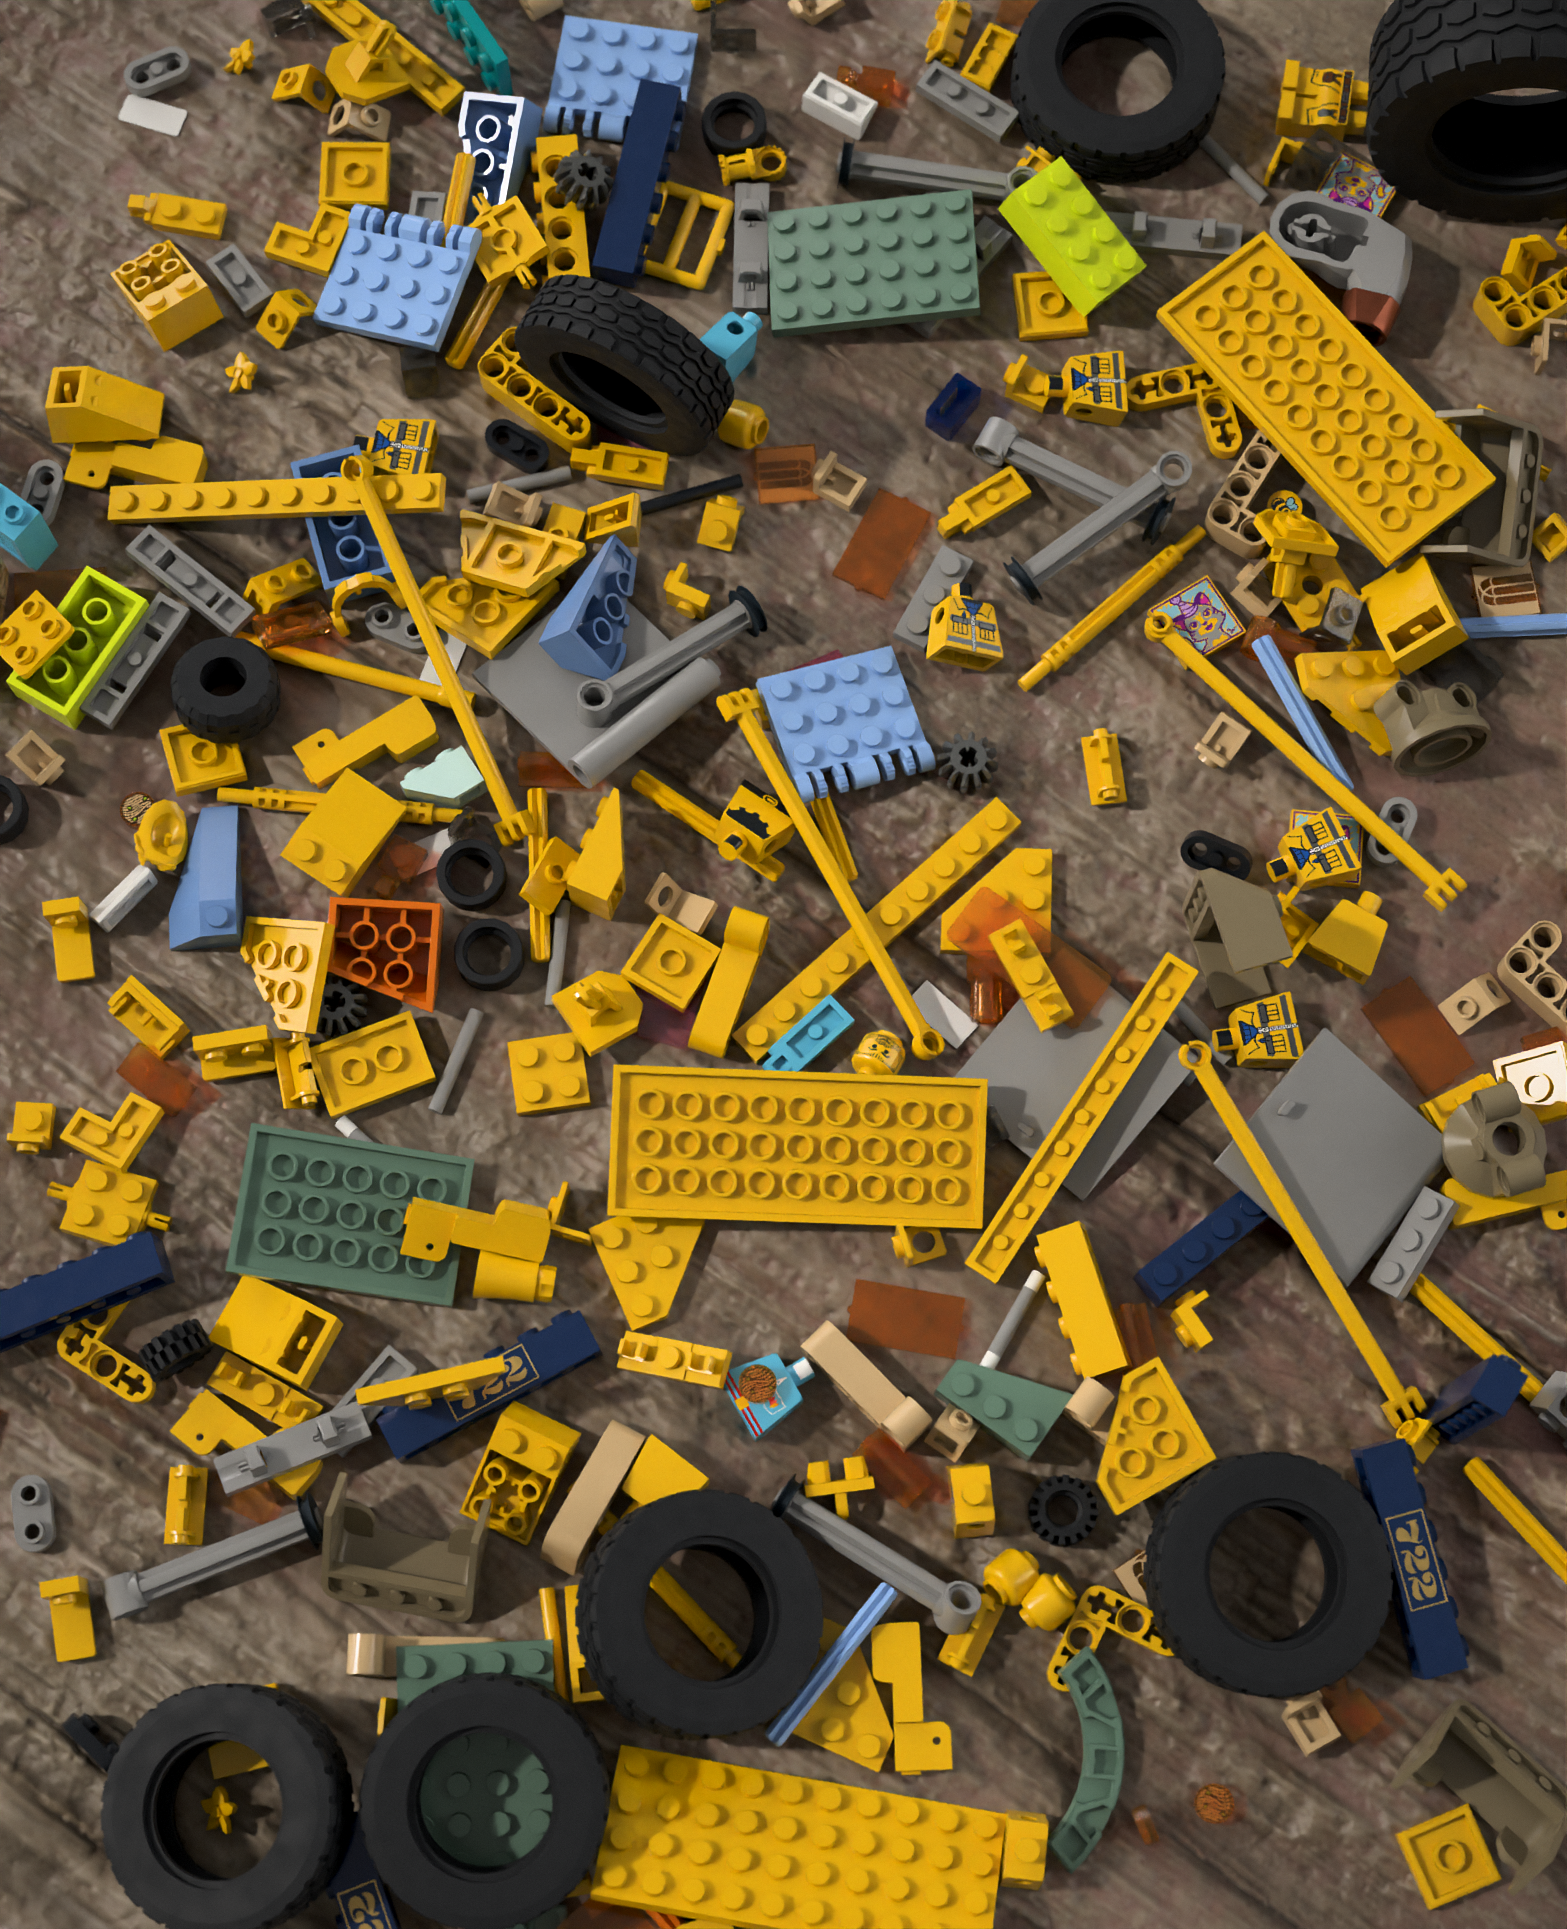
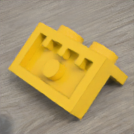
M261 1025L193 1036V1050L200 1059L203 1080L211 1082L276 1071L271 1040L273 1035L268 1027Z

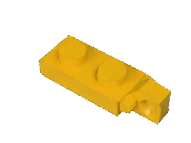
M150 193V197L130 194L127 205L131 217L143 218L144 223L151 225L154 230L218 241L221 238L228 210L224 203L164 193Z
M600 442V445H592L591 450L572 448L570 468L587 472L586 477L599 481L664 491L670 455L665 452Z
M1010 465L955 498L954 503L947 509L949 514L938 520L937 530L944 539L955 535L960 530L965 535L971 531L974 532L1029 499L1032 491L1013 465Z

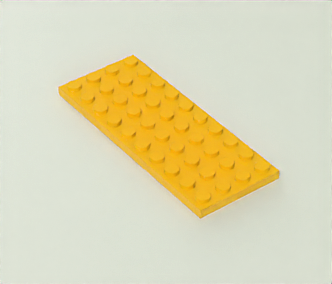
M1262 231L1157 310L1156 318L1386 568L1495 484L1497 478L1441 419L1435 418V412L1265 231Z
M613 1064L607 1216L890 1226L902 1223L903 1226L982 1229L988 1079Z
M621 1745L610 1795L609 1816L599 1849L590 1900L747 1929H992L1006 1814Z

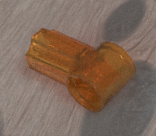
M1253 616L1242 641L1240 652L1246 658L1260 662L1252 648V643L1264 635H1270L1287 666L1296 669L1294 659L1301 653H1314L1317 642L1283 630L1281 625L1271 618Z
M967 951L966 976L967 984H970L971 1022L978 1024L1001 1022L1003 1019L1002 984L1005 982V968L995 951Z

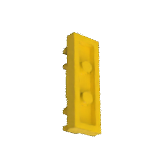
M1021 918L988 935L992 947L1041 1034L1074 1017V1012Z
M626 1331L624 1339L621 1338L617 1351V1354L620 1355L617 1368L623 1371L723 1390L732 1353L724 1349Z
M228 1351L225 1352L206 1383L282 1428H290L318 1417L325 1409L319 1403Z

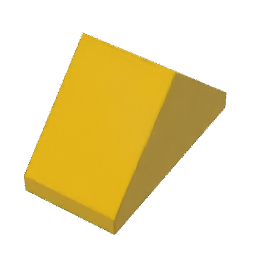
M634 492L587 508L584 541L594 544H605L608 538L615 534L625 546L638 547L642 519L640 495Z

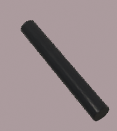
M739 473L641 502L642 516L742 488L744 486L741 475Z

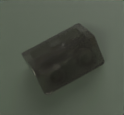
M1468 635L1469 639L1419 669L1439 688L1447 690L1457 682L1469 686L1476 695L1477 707L1498 687L1504 674L1501 672L1499 664L1493 658L1485 657L1475 647L1474 641Z

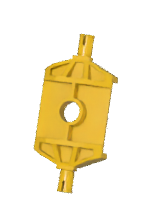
M1270 553L1266 558L1269 562L1262 570L1273 586L1276 562H1270ZM1308 553L1304 565H1297L1292 598H1281L1282 602L1303 635L1316 637L1328 634L1336 636L1339 634L1348 651H1353V648L1355 650L1362 645L1350 627V622L1367 599L1365 593L1360 596L1357 594L1334 556ZM1305 581L1316 583L1320 593L1315 595L1308 594L1303 589L1302 583Z

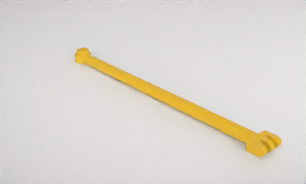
M363 455L349 456L341 464V475L348 484L353 486L359 496L502 821L493 825L502 845L508 847L515 841L524 839L525 835L530 836L536 831L534 822L528 809L518 812L371 482L370 478L374 472L372 462Z
M1156 611L1151 613L1150 619L1147 617L1144 625L1146 637L1152 642L1163 643L1429 887L1424 892L1423 897L1432 906L1442 912L1447 907V903L1439 894L1450 902L1457 897L1456 892L1449 884L1460 892L1467 888L1466 882L1450 867L1443 874L1438 872L1173 629V620L1167 613ZM1162 620L1166 626L1158 629L1153 625V621Z
M743 688L728 695L724 694L717 697L716 703L725 721L728 722L736 719L911 1031L914 1037L911 1045L912 1053L920 1060L930 1061L932 1058L934 1059L944 1050V1039L937 1030L932 1029L929 1023L925 1021L753 713L760 706L749 688Z
M1188 1041L1189 1045L1183 1044L1179 1049L1178 1057L1181 1065L1187 1070L1194 1071L1389 1400L1380 1405L1391 1425L1395 1429L1399 1428L1403 1423L1396 1411L1400 1410L1406 1420H1411L1415 1417V1414L1409 1403L1412 1401L1415 1408L1422 1413L1428 1409L1425 1401L1416 1387L1409 1386L1404 1389L1211 1065V1049L1203 1041ZM1191 1048L1195 1049L1198 1053V1059L1194 1063H1191L1187 1058L1188 1051Z

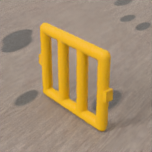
M668 181L667 184L662 183L659 192L663 194L662 207L659 215H653L652 225L656 227L668 195L685 200L687 203L663 264L647 260L645 274L696 290H702L706 285L717 255L722 256L726 245L724 236L735 211V203L732 200ZM701 205L717 210L719 214L696 273L692 274L676 269V266ZM648 245L645 246V250H644L643 256H644L645 253H646V250H647V248H648Z

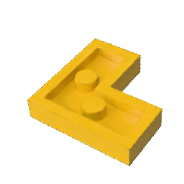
M321 203L309 232L276 222L264 249L265 256L328 278L348 230V218L351 212Z
M130 1092L111 1122L79 1107L59 1138L64 1144L125 1174L165 1112L162 1107Z

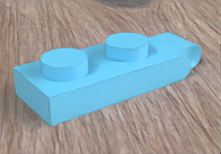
M829 994L769 1048L768 1053L771 1057L762 1065L763 1069L802 1072L855 1023V1020Z

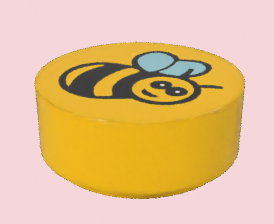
M1281 490L1271 495L1266 509L1301 514L1302 502L1295 493Z

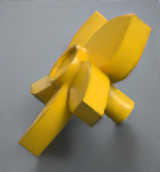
M251 39L244 41L239 48H231L230 56L233 60L223 68L226 73L234 70V73L240 76L244 66L247 69L252 68L255 55L253 54L254 43Z
M243 352L238 353L235 359V366L225 369L226 374L234 378L229 393H236L241 386L244 389L252 390L251 381L254 379L258 365L250 362L247 355Z
M217 1786L212 1793V1798L202 1800L201 1804L203 1810L211 1815L206 1830L216 1829L220 1825L224 1833L230 1834L232 1833L229 1815H234L237 1812L238 1805L228 1802L229 1796L223 1786Z

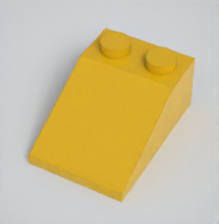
M346 768L301 823L280 856L338 895L348 898L408 808L351 769Z

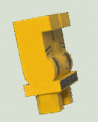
M1286 59L1275 135L1314 139L1333 138L1332 141L1343 142L1344 134L1363 135L1367 112L1349 110V105L1367 106L1368 82L1353 80V70L1344 69L1341 72L1336 69L1320 70L1300 67V61Z

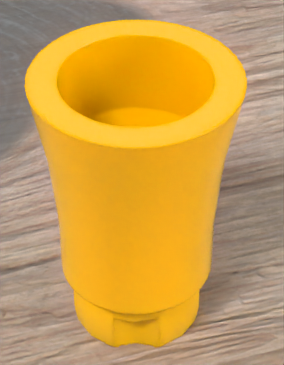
M480 1250L472 1299L495 1298L531 1303L535 1299L539 1302L551 1303L557 1267L540 1265L538 1262Z

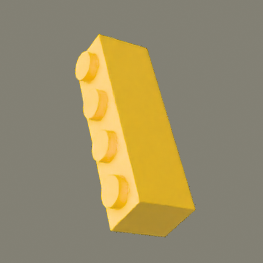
M1076 1221L1036 1235L1039 1245L1034 1247L1035 1254L1041 1268L1047 1267L1051 1281L1046 1282L1047 1290L1053 1304L1059 1302L1063 1317L1058 1318V1322L1065 1340L1071 1338L1075 1353L1070 1354V1358L1077 1376L1083 1374L1084 1379L1090 1377L1097 1380L1132 1368L1133 1366L1085 1224Z

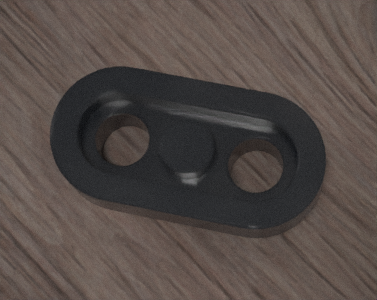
M507 419L495 420L486 428V445L495 456L527 474L539 473L547 468L550 462L549 448L546 442L538 436ZM505 437L509 439V442L506 444L498 443L500 438ZM530 455H537L539 457L534 462L527 460V457Z
M1196 830L1189 833L1181 846L1180 852L1183 861L1188 866L1199 871L1214 868L1245 880L1253 865L1252 856L1246 848L1207 831ZM1202 843L1206 846L1207 850H1199L1195 844ZM1229 858H1237L1240 864H1232Z
M73 1712L62 1724V1727L108 1772L115 1753H118L120 1750L119 1744L112 1739L107 1743L97 1733L101 1726L89 1714L84 1712L79 1716Z

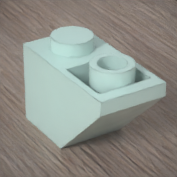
M462 745L455 750L453 748L444 750L435 758V762L425 768L417 767L405 775V780L400 782L403 793L408 800L434 803L436 806L459 809L488 791L484 778Z

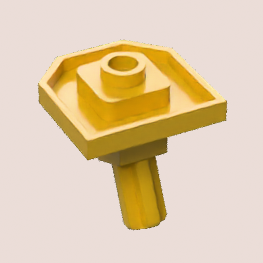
M381 20L373 33L332 48L326 64L325 74L342 99L367 106L410 89L411 82L388 49L397 31L396 26L388 20Z
M1270 509L1256 514L1253 524L1272 547L1270 562H1276L1272 596L1290 599L1293 596L1297 565H1304L1307 554L1314 553L1336 557L1339 546L1320 523L1302 514Z
M598 970L551 997V1001L590 1057L638 1031L643 1011V1002L628 981L621 977V975Z

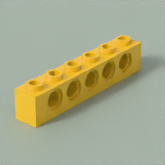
M577 134L536 138L537 151L530 152L532 172H539L540 182H533L535 203H542L543 212L536 213L537 229L540 234H545V242L551 251L540 259L541 265L548 266V275H542V285L548 279L558 275L569 274L591 278L584 207L577 211L574 202L571 201L565 204L564 199L566 196L556 194L557 183L553 181V177H550L559 168L558 164L565 156L569 157L571 152L575 150L579 151ZM556 204H565V205H566L564 208H560V209H557V208H554V207H553V206H555ZM562 234L569 235L564 240L556 239L557 236ZM564 265L572 266V268L567 271L559 270V268Z

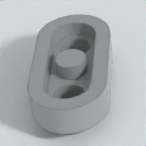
M176 46L166 47L131 62L124 71V80L132 94L140 97L149 96L187 79L191 73V63L187 53L182 48ZM174 66L179 67L174 71H170V69ZM143 79L148 80L145 83H139Z
M40 460L30 468L20 498L35 509L44 510L42 517L49 526L55 518L66 482L63 480L65 474L60 465L55 461ZM47 478L54 479L50 485L43 484Z
M387 602L376 603L368 609L365 615V623L372 637L409 653L419 654L427 651L420 634L417 636L409 635L411 629L417 628L409 611L401 610L398 606ZM380 615L389 616L386 622H377V618Z
M1394 797L1385 802L1378 817L1402 839L1408 842L1417 821L1418 813L1415 805L1410 800L1403 797ZM1391 815H1400L1403 822L1395 823L1391 819ZM1370 835L1366 844L1368 859L1379 867H1390L1396 864L1399 860L1391 852L1387 855L1381 854L1378 851V846L1382 844Z
M26 1475L16 1481L11 1491L14 1534L17 1544L22 1549L32 1553H41L49 1549L56 1538L53 1492L50 1484L45 1479L36 1475ZM30 1487H34L36 1490L35 1498L31 1501H26L24 1497L25 1491ZM37 1525L40 1533L37 1538L30 1539L28 1530L32 1526Z

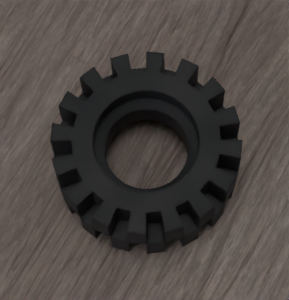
M192 1319L191 1321H184L181 1325L180 1323L174 1325L171 1330L167 1329L162 1332V1335L151 1339L152 1342L146 1343L143 1349L139 1350L138 1356L153 1382H160L165 1378L173 1377L176 1373L180 1374L187 1367H192L196 1361L202 1360L204 1355L209 1354L214 1346L199 1320Z
M1070 1475L1050 1477L1035 1489L1029 1499L1027 1515L1028 1520L1030 1519L1031 1528L1033 1532L1036 1531L1039 1535L1038 1538L1043 1542L1044 1540L1049 1542L1052 1546L1069 1547L1081 1542L1090 1534L1097 1523L1096 1519L1099 1514L1097 1498L1093 1496L1090 1486L1084 1485L1081 1482L1082 1480L1077 1477L1075 1479L1069 1477ZM1058 1496H1066L1075 1502L1078 1514L1072 1524L1060 1526L1050 1519L1048 1506L1052 1499Z

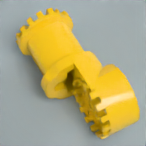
M768 145L756 149L749 148L743 154L724 157L723 154L718 155L724 186H728L730 181L748 177L752 180L762 178L766 181H777L787 171L785 153L780 147L777 148L775 145L774 147ZM774 156L781 161L780 167L774 171L765 170L762 166V162L767 157Z

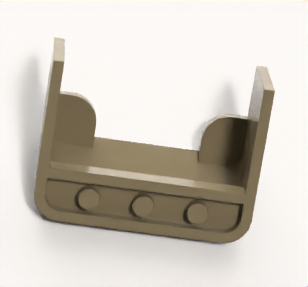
M1485 408L1436 411L1435 418L1456 424L1455 435L1497 479L1492 487L1463 508L1461 526L1449 527L1441 539V545L1420 546V553L1452 562L1504 567L1524 566L1530 558L1543 451V436L1540 429L1536 425Z
M1214 868L1196 872L1183 902L1182 911L1215 1010L1271 994L1272 992L1263 966L1293 957L1280 917H1283V909L1278 896H1272L1264 888Z
M340 1472L324 1514L321 1588L324 1593L338 1601L455 1623L468 1620L472 1615L487 1549L492 1500L484 1499L476 1525L459 1524L451 1530L449 1542L375 1528V1515L370 1508L362 1503L346 1501L348 1473Z
M1456 1699L1445 1709L1405 1757L1390 1784L1397 1790L1408 1778H1411L1419 1785L1433 1787L1441 1780L1465 1803H1468L1475 1812L1499 1832L1496 1840L1498 1855L1503 1863L1516 1870V1874L1508 1889V1892L1513 1897L1555 1859L1567 1832V1789L1474 1705L1464 1699Z

